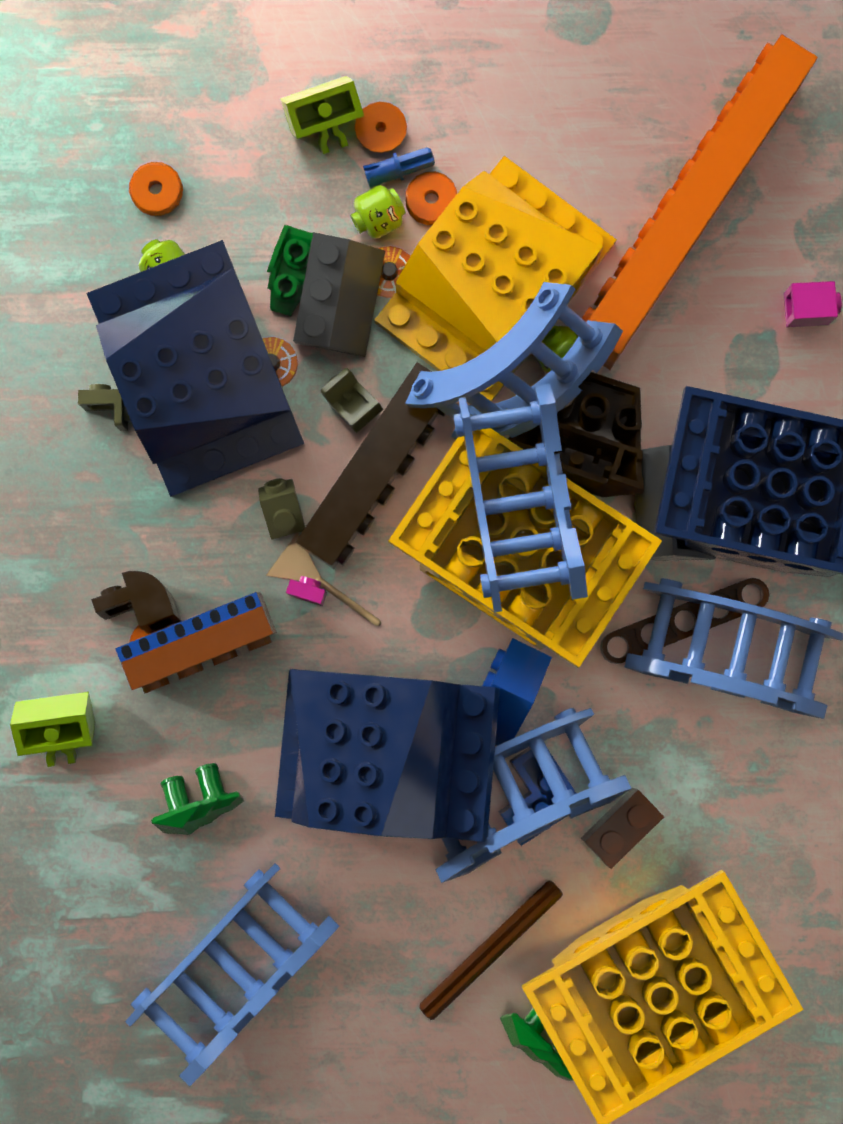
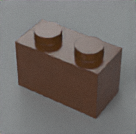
M632 788L581 839L606 866L612 869L664 816L638 789Z

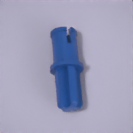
M426 147L398 157L396 153H393V157L365 165L363 168L369 187L373 188L399 178L403 181L404 175L432 167L435 164L431 149Z

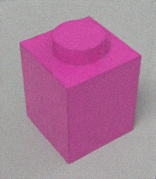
M835 281L792 283L784 292L786 327L825 326L832 323L838 317L842 308L841 294L836 292Z

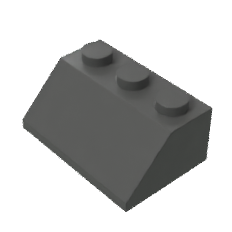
M313 232L293 339L296 344L362 357L366 356L385 251L350 239Z
M672 445L642 449L644 491L641 494H635L634 510L636 513V524L662 540L650 560L716 559L684 546V540L654 534Z

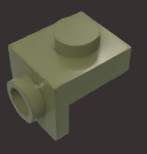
M344 368L338 375L332 377L321 389L322 395L331 408L356 433L383 410L380 403L357 381L348 368Z
M106 384L89 385V390H78V405L85 411H114V425L120 431H128V421H131L118 389H111V386Z
M273 479L265 483L263 487L258 488L259 501L271 540L304 530L305 523L293 479Z

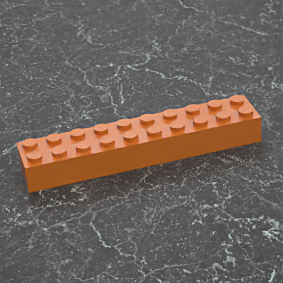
M783 34L780 35L774 46L767 42L756 59L752 70L746 73L731 101L728 100L721 110L713 128L707 131L692 159L689 158L680 171L672 189L669 188L658 204V209L653 217L649 218L644 224L633 245L636 250L629 247L620 260L619 267L613 275L616 277V280L609 277L601 288L598 298L594 303L597 306L596 310L589 307L582 316V319L586 322L590 320L614 323L623 330L615 348L603 365L607 369L611 370L818 58L816 55Z

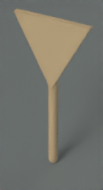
M296 533L266 576L299 581L301 576L320 581L322 582V588L375 626H380L381 621L321 578L309 553L296 544V540L299 537V534Z

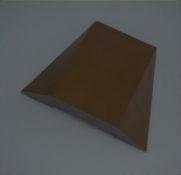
M590 372L586 379L578 386L582 391L563 409L557 412L562 450L555 451L554 453L560 454L562 472L566 474V478L590 494L602 498L641 494L644 491V479H642L643 450H641L640 388ZM540 425L516 437H509L508 440L523 450L535 448V444L542 443Z

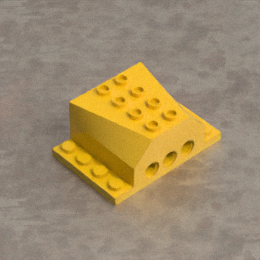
M503 156L490 174L483 171L465 184L422 237L396 281V293L374 319V322L437 371L457 367L484 353L505 336L527 311L537 296L543 282L572 285L575 291L569 300L570 302L615 245L617 239L506 156ZM523 361L511 372L515 373L519 366L523 363ZM498 381L479 393L492 402L505 385Z
M491 428L472 431L476 457L523 450ZM463 436L457 437L388 540V543L420 563V571L539 650L547 647L579 668L662 540L566 478L571 503V510H569L572 528H576L585 565L588 597L572 600L568 584L561 585V582L500 591L502 611L494 612L492 598L483 597L480 575L487 574ZM538 463L479 472L483 501L543 491L542 487L549 486L546 465L539 466ZM545 506L486 516L490 542L550 532V528L556 527L553 509L546 510ZM553 547L493 557L497 576L558 566V562L563 561L561 550L554 551Z
M723 870L718 871L689 889L680 885L638 902L581 935L552 959L554 967L521 985L598 1124H609L804 1010Z

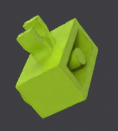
M347 76L280 98L292 135L299 139L319 132L318 143L322 154L330 152L327 146L329 138L328 128L331 129L334 136L338 137L339 145L343 148L349 145L346 136L339 130L338 125L364 116L355 83Z
M89 692L15 702L10 727L17 756L47 752V767L55 766L56 751L61 750L62 753L66 754L68 764L76 763L77 754L75 748L92 746L95 718Z

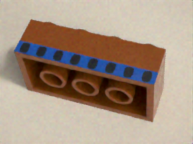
M255 592L115 649L131 690L142 687L145 694L170 684L168 676L177 673L180 680L203 671V662L212 659L215 666L237 657L236 649L247 645L250 652L272 643L270 635L277 633L262 594Z

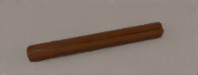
M547 881L420 1003L419 1008L428 1019L434 1020L562 897L563 893L552 881Z

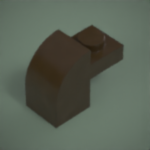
M123 572L122 576L126 587H109L101 591V596L91 599L95 613L104 620L134 610L139 627L147 634L181 622L172 594L157 578L146 572Z

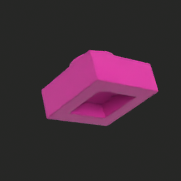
M301 576L299 582L290 579L286 594L291 597L320 606L324 605L327 592L324 589H320L322 582L305 576Z

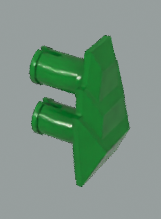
M284 225L267 272L270 273L267 289L271 290V311L291 317L300 303L313 233Z
M216 763L205 764L195 770L204 799L189 803L182 776L164 779L160 784L164 791L169 812L156 816L151 821L163 833L190 835L199 827L210 824L220 815L235 809L244 802V798L237 791L233 793L224 791L218 771L219 768Z
M534 1008L531 1009L524 1019L517 1013L506 1014L500 1018L513 1047L521 1049L533 1061L543 1064L555 1076L567 1081H573L554 1044L550 1045L541 1036L545 1028Z

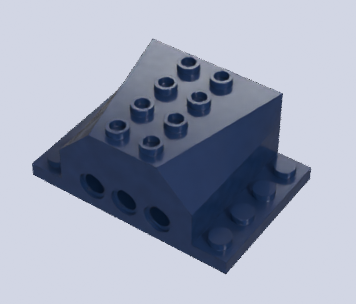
M223 240L86 293L99 323L96 325L111 374L133 427L153 464L157 463L170 497L304 444Z
M685 386L654 534L684 540V546L714 558L783 573L831 577L837 574L843 575V419Z
M290 669L275 817L292 819L293 823L309 828L374 836L419 839L453 838L486 842L488 837L500 688L461 685L433 680Z

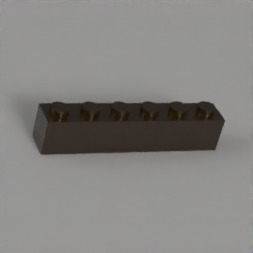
M418 362L410 371L296 540V544L332 569H335L338 563L344 566L355 549L351 543L358 533L364 536L375 520V517L371 515L378 503L383 506L387 503L395 490V487L391 485L398 473L402 476L407 473L415 460L411 454L417 445L425 446L435 430L431 424L439 414L443 417L446 415L437 407L414 408L405 404L420 371L432 372Z

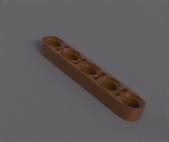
M749 578L710 593V595L746 603L742 598V590L746 585H755L761 593L760 601L755 605L760 607L766 605L770 594L767 585L756 578ZM687 602L672 609L664 647L693 636L700 604ZM727 610L724 617L712 618L710 629L739 618L742 614ZM688 611L692 614L694 626L691 630L685 632L676 627L674 620L678 612ZM656 615L607 634L600 645L601 654L604 659L610 663L619 664L626 662L628 653L642 656L643 650H648L649 646L641 637L642 628L647 624H654ZM613 637H620L627 643V652L621 658H615L608 652L607 645Z

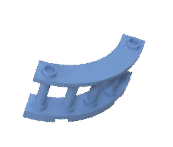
M543 282L537 296L524 315L496 344L476 358L457 367L434 372L420 371L405 404L414 408L437 407L454 420L453 414L460 413V407L456 404V402H459V398L466 397L467 402L470 404L468 405V410L471 416L530 406L529 402L536 401L535 386L550 383L556 402V411L559 412L582 391L578 386L586 379L590 372L594 370L597 373L615 348L623 330L614 323L584 321L567 306L575 291L572 285ZM558 319L578 335L577 340L563 358L559 357L541 342ZM530 353L551 369L548 374L531 387L511 372ZM499 381L514 392L516 396L494 404L479 392ZM532 421L491 429L502 436L509 435L513 438L535 428L539 424L533 425ZM454 429L451 437L456 440V430Z
M550 383L535 386L536 401L529 402L530 406L470 416L465 397L458 399L460 413L453 414L456 436H464L487 571V574L480 575L483 597L492 598L494 612L502 611L500 591L561 582V585L568 584L572 600L588 597L585 565L576 528H572L569 510H571L566 474L562 472L560 454L554 453L562 449L556 402ZM532 421L533 425H540L542 443L535 444V448L476 457L472 431ZM538 463L539 466L546 465L549 486L542 487L543 491L483 501L479 472ZM545 506L546 510L553 509L556 527L550 528V532L490 542L486 520L487 515ZM553 547L554 551L561 550L563 561L558 562V566L500 576L496 575L493 557Z
M661 578L660 584L645 582L643 589L659 595L660 600L648 650H643L642 656L628 653L625 668L688 684L689 678L692 677L691 683L711 687V690L745 698L746 696L761 700L760 703L792 713L821 719L825 718L827 705L815 701V693H812L824 638L843 640V633L831 629L832 622L812 617L808 621L760 606L682 589L681 582ZM675 599L700 604L687 659L683 658L682 665L664 661L665 654H662ZM715 607L742 614L730 667L725 669L724 675L704 670L705 663H702ZM757 618L781 625L768 680L764 679L763 685L746 681L747 674L744 673ZM795 630L810 636L798 687L793 689L792 693L785 692L786 684H783Z
M574 708L567 709L554 717L555 721L528 731L495 747L493 770L515 814L512 817L514 823L498 832L496 828H491L489 825L487 841H476L477 843L468 849L466 846H461L459 839L442 838L448 854L445 855L448 861L435 869L441 883L471 873L484 863L502 853L501 848L516 840L518 843H522L550 829L549 824L568 815L572 819L609 804L632 789L625 775L610 780L608 775H603L579 727L594 715L591 708L577 713ZM564 733L567 734L590 781L588 784L589 789L575 795L572 789H567L544 742L547 739ZM528 747L531 748L554 795L551 799L553 804L537 812H534L533 808H528L505 761V758Z
M276 863L265 874L260 869L255 872L244 884V887L248 890L247 893L153 992L146 988L130 1004L135 1009L125 1021L130 1027L145 1013L187 1055L184 1059L189 1065L179 1077L189 1087L339 927L330 916L319 926L314 922L309 924L268 883L280 869ZM257 894L300 935L297 939L302 944L294 953L289 948L285 950L244 910ZM233 920L275 961L273 965L278 970L265 984L260 979L256 981L215 941L219 934ZM203 951L246 992L244 996L249 1001L235 1016L230 1011L226 1013L184 972ZM173 983L216 1024L213 1028L218 1034L207 1046L201 1041L197 1044L155 1002Z

